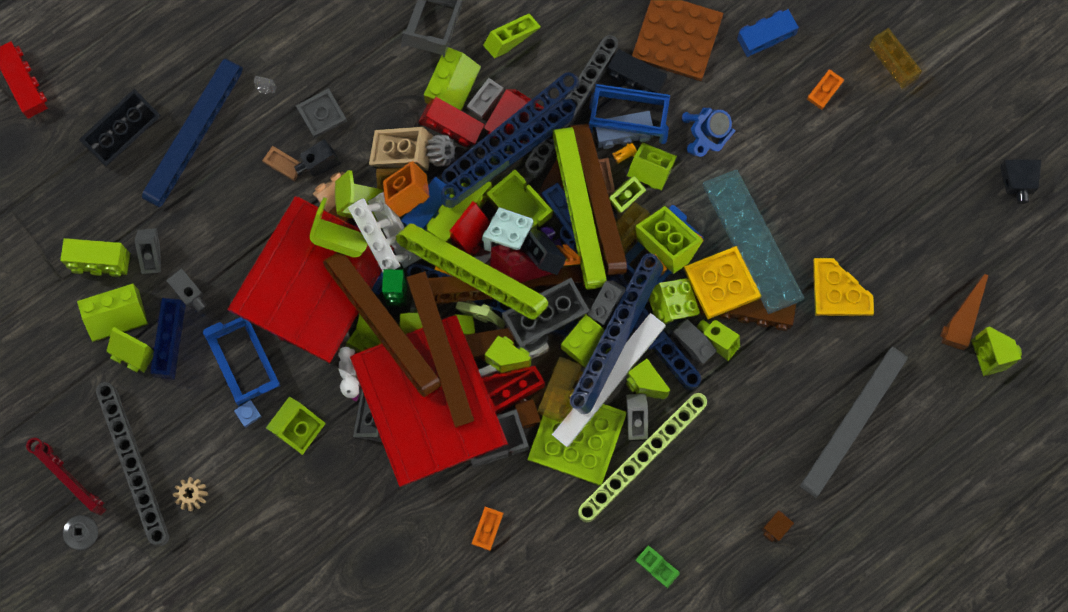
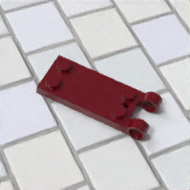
M31 438L27 441L26 449L28 452L34 454L90 511L98 515H102L106 511L102 506L104 502L97 495L89 493L62 466L64 462L57 455L53 454L51 445L38 438ZM35 441H39V444H37L35 447V451H32V443ZM45 446L48 447V453L44 452Z

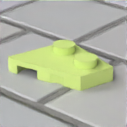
M466 301V303L457 302L455 308L462 314L473 316V318L485 323L490 321L497 325L498 328H504V320L495 314L490 306L482 304L480 307L472 301Z

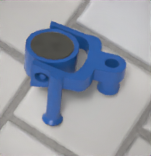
M702 108L700 114L685 112L682 115L684 123L695 122L691 127V132L696 139L688 145L687 151L697 157L704 156L708 150L720 151L736 131L731 128V117L724 110ZM706 136L720 139L718 143L715 144L712 141H710Z

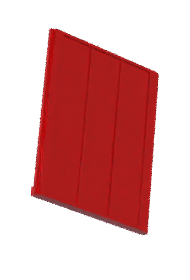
M295 196L227 310L330 364L359 312L324 266L323 261L337 252L315 245L310 240V233L319 207ZM323 211L321 219L361 232L359 228ZM367 245L365 251L359 257L345 256L372 290L382 270L370 247Z
M457 315L441 321L474 422L455 428L442 385L426 397L421 396L383 344L350 356L399 487L508 445ZM420 328L405 334L439 379L424 329Z

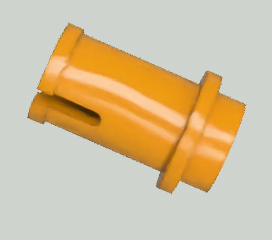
M627 143L625 147L612 153V155L617 160V164L630 156L634 157L637 150L633 143Z

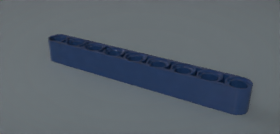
M224 59L220 63L145 187L142 199L157 207H161L240 78L243 67L228 59Z
M570 72L561 75L445 169L442 174L443 182L445 184L451 182L448 179V174L451 171L456 174V177L466 171L462 166L464 160L470 161L471 166L480 161L482 158L477 156L479 148L485 150V156L554 107L578 87V77ZM568 76H572L574 79V84L571 87H567L565 84V79ZM553 88H557L559 91V96L556 99L550 96V91ZM539 100L544 102V108L541 111H538L535 107L536 102ZM524 112L529 114V120L526 123L521 121V114ZM509 124H512L515 128L514 133L511 135L506 132V127ZM494 136L500 139V143L496 147L491 143Z
M570 99L562 100L443 187L441 203L448 208L455 207L553 135V130L564 127L574 117L575 103ZM535 130H539V131H541L542 133H536V132H534V131H535ZM520 141H526L527 144H522ZM506 151H510V152H512L513 154L509 155V154H506L505 152H506ZM491 162H497L498 165H492ZM480 172V173H483L484 175H483V176H477L475 173ZM462 183H466V184H468L469 186H468V187H463V186H461V184H462ZM452 194L454 197L448 198L446 195Z
M652 253L644 255L570 398L571 406L581 414H588L593 409L663 272L662 262ZM638 296L636 301L632 302L633 298ZM626 314H629L626 319H623ZM617 331H620V333L614 337L615 333ZM611 348V351L605 354L607 349ZM602 365V368L597 371V368ZM593 383V386L588 389L589 384ZM584 400L583 405L579 406V403Z

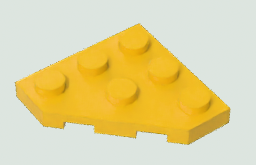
M814 258L815 316L874 315L873 295L868 290L866 291L834 258Z

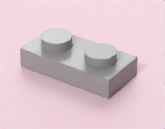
M488 78L467 105V109L482 119L502 94L504 88Z

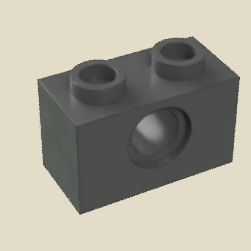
M605 281L588 316L603 325L609 324L626 288L615 281Z

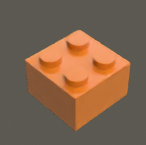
M411 161L383 181L385 204L399 217L409 213L414 207L424 203L430 197L427 174L414 161Z

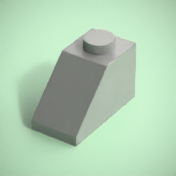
M646 394L626 395L628 439H648V405Z

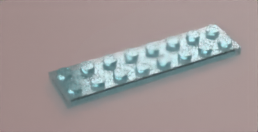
M738 170L703 182L702 186L733 246H737L761 294L760 299L768 314L803 301L804 296Z

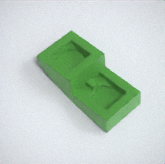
M649 545L636 559L638 564L667 589L680 575L678 570L665 561Z

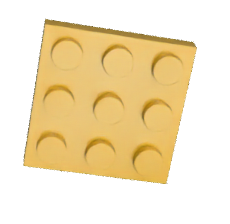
M737 246L684 266V272L707 319L761 298V294Z

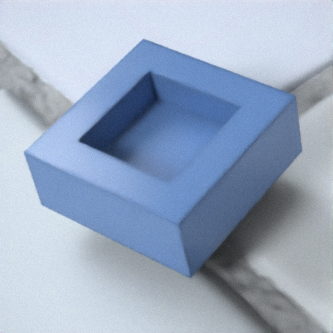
M251 400L234 410L245 428L262 417Z

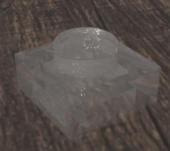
M255 76L253 83L259 92L265 94L275 92L276 85L274 80Z

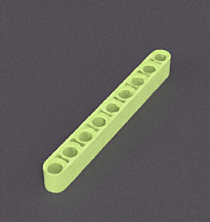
M701 393L692 395L580 506L578 511L580 520L583 522L594 520L704 410L707 405L706 397ZM699 399L702 402V407H695L692 401ZM682 412L686 413L689 416V420H680L679 414ZM665 427H674L675 434H667ZM657 439L661 442L662 446L654 448L651 441ZM645 453L648 456V460L641 462L638 460L637 455ZM625 467H632L634 474L627 476L624 473ZM617 480L620 483V488L617 490L612 489L610 482ZM604 494L607 501L602 504L598 503L596 496ZM590 508L593 511V515L588 518L584 517L582 510Z

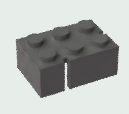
M517 409L497 416L508 445L470 459L473 468L506 458L509 452L515 455L529 450Z

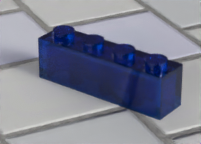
M162 298L151 366V374L155 378L175 380L186 307L185 303L180 299Z

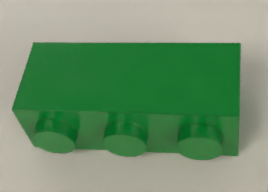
M383 269L382 293L387 306L393 309H400L401 306H406L407 281L403 270Z

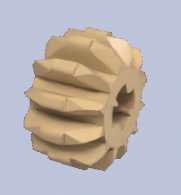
M189 477L187 483L185 480H181L182 487L175 486L179 492L174 493L173 496L178 498L175 503L177 505L181 504V509L185 510L188 507L189 511H193L194 506L197 509L201 508L199 502L206 503V500L202 498V496L208 495V492L203 491L206 485H200L201 481L199 479L193 481V478ZM190 490L193 492V493H192V496H193L192 498L187 497V496H189V493H188V492H189Z

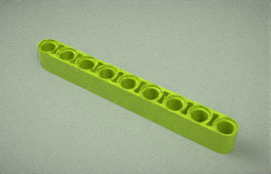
M573 127L553 130V140L578 255L581 257L580 265L584 284L587 290L601 288L605 281H607L574 130Z
M408 224L396 235V241L401 247L530 319H536L548 307V301L543 295L415 224Z

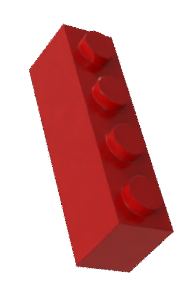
M10 41L0 46V70L22 113L29 119L48 109L45 104L48 100L42 91L39 92L37 87L40 85L35 76L31 77L29 72L32 69L27 61H23L22 56L24 54L19 45L15 46Z

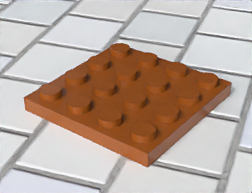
M651 0L632 56L650 66L702 81L724 13L682 0Z

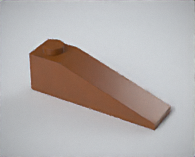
M984 274L979 279L947 326L943 327L940 337H943L942 344L960 350H965L969 346L988 275Z

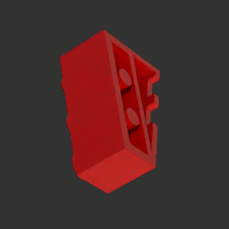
M435 97L427 104L418 121V124L449 136V138L458 141L459 144L465 147H471L476 143L485 125L438 97Z
M536 366L512 370L502 374H493L492 376L482 378L496 415L513 406L517 401L545 387V381Z

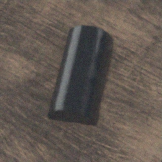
M134 88L89 129L79 141L101 164L107 167L157 121L161 115Z

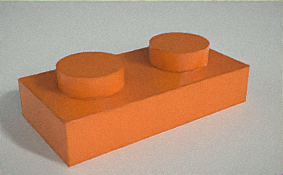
M829 69L810 93L807 100L822 110L842 85L844 79Z
M484 507L472 545L491 551L504 513Z

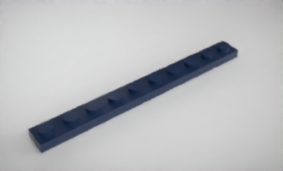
M556 183L542 192V196L575 242L565 192ZM621 274L606 276L607 281H615L625 288L628 287V283ZM645 308L634 326L635 331L649 315ZM662 332L649 346V350L666 339Z

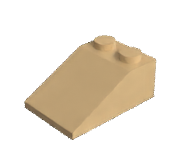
M424 127L375 130L369 165L382 168H403L411 161H414L423 171H428L430 157L426 156L428 150L425 147L429 146L428 140H431L433 135Z

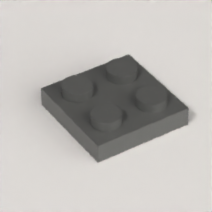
M329 88L296 105L314 139L347 122Z

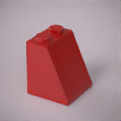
M506 89L484 127L488 130L487 134L494 131L532 99L516 89ZM536 102V109L541 111L544 107ZM527 112L522 113L521 121L523 123L528 122L529 114ZM509 124L506 127V132L509 135L514 133V126Z

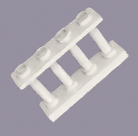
M384 192L369 200V205H367L365 199H360L349 206V211L382 271L383 269H397L400 267L399 262H401L403 268H406L421 259V257L406 250L397 243L396 235L405 227L399 216L385 204ZM372 212H374V214H375V216H376L378 222H377L376 219L374 218ZM381 228L383 229L384 233L386 234L387 239L385 238L383 232L381 231ZM390 245L394 248L396 255H394Z

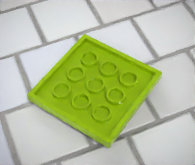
M553 387L527 460L601 486L627 412L603 404L569 447H566L552 434L573 409L570 404V398L573 393Z

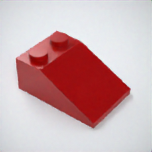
M474 201L471 202L449 231L452 245L472 257L482 249L481 245L484 242L482 241V236L490 225V221Z

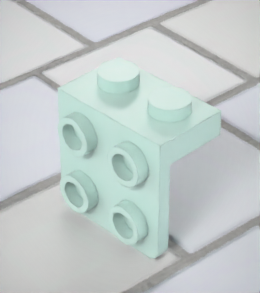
M499 207L495 216L492 217L488 229L483 233L484 250L491 252V247H494L496 243L519 250L533 225V219Z

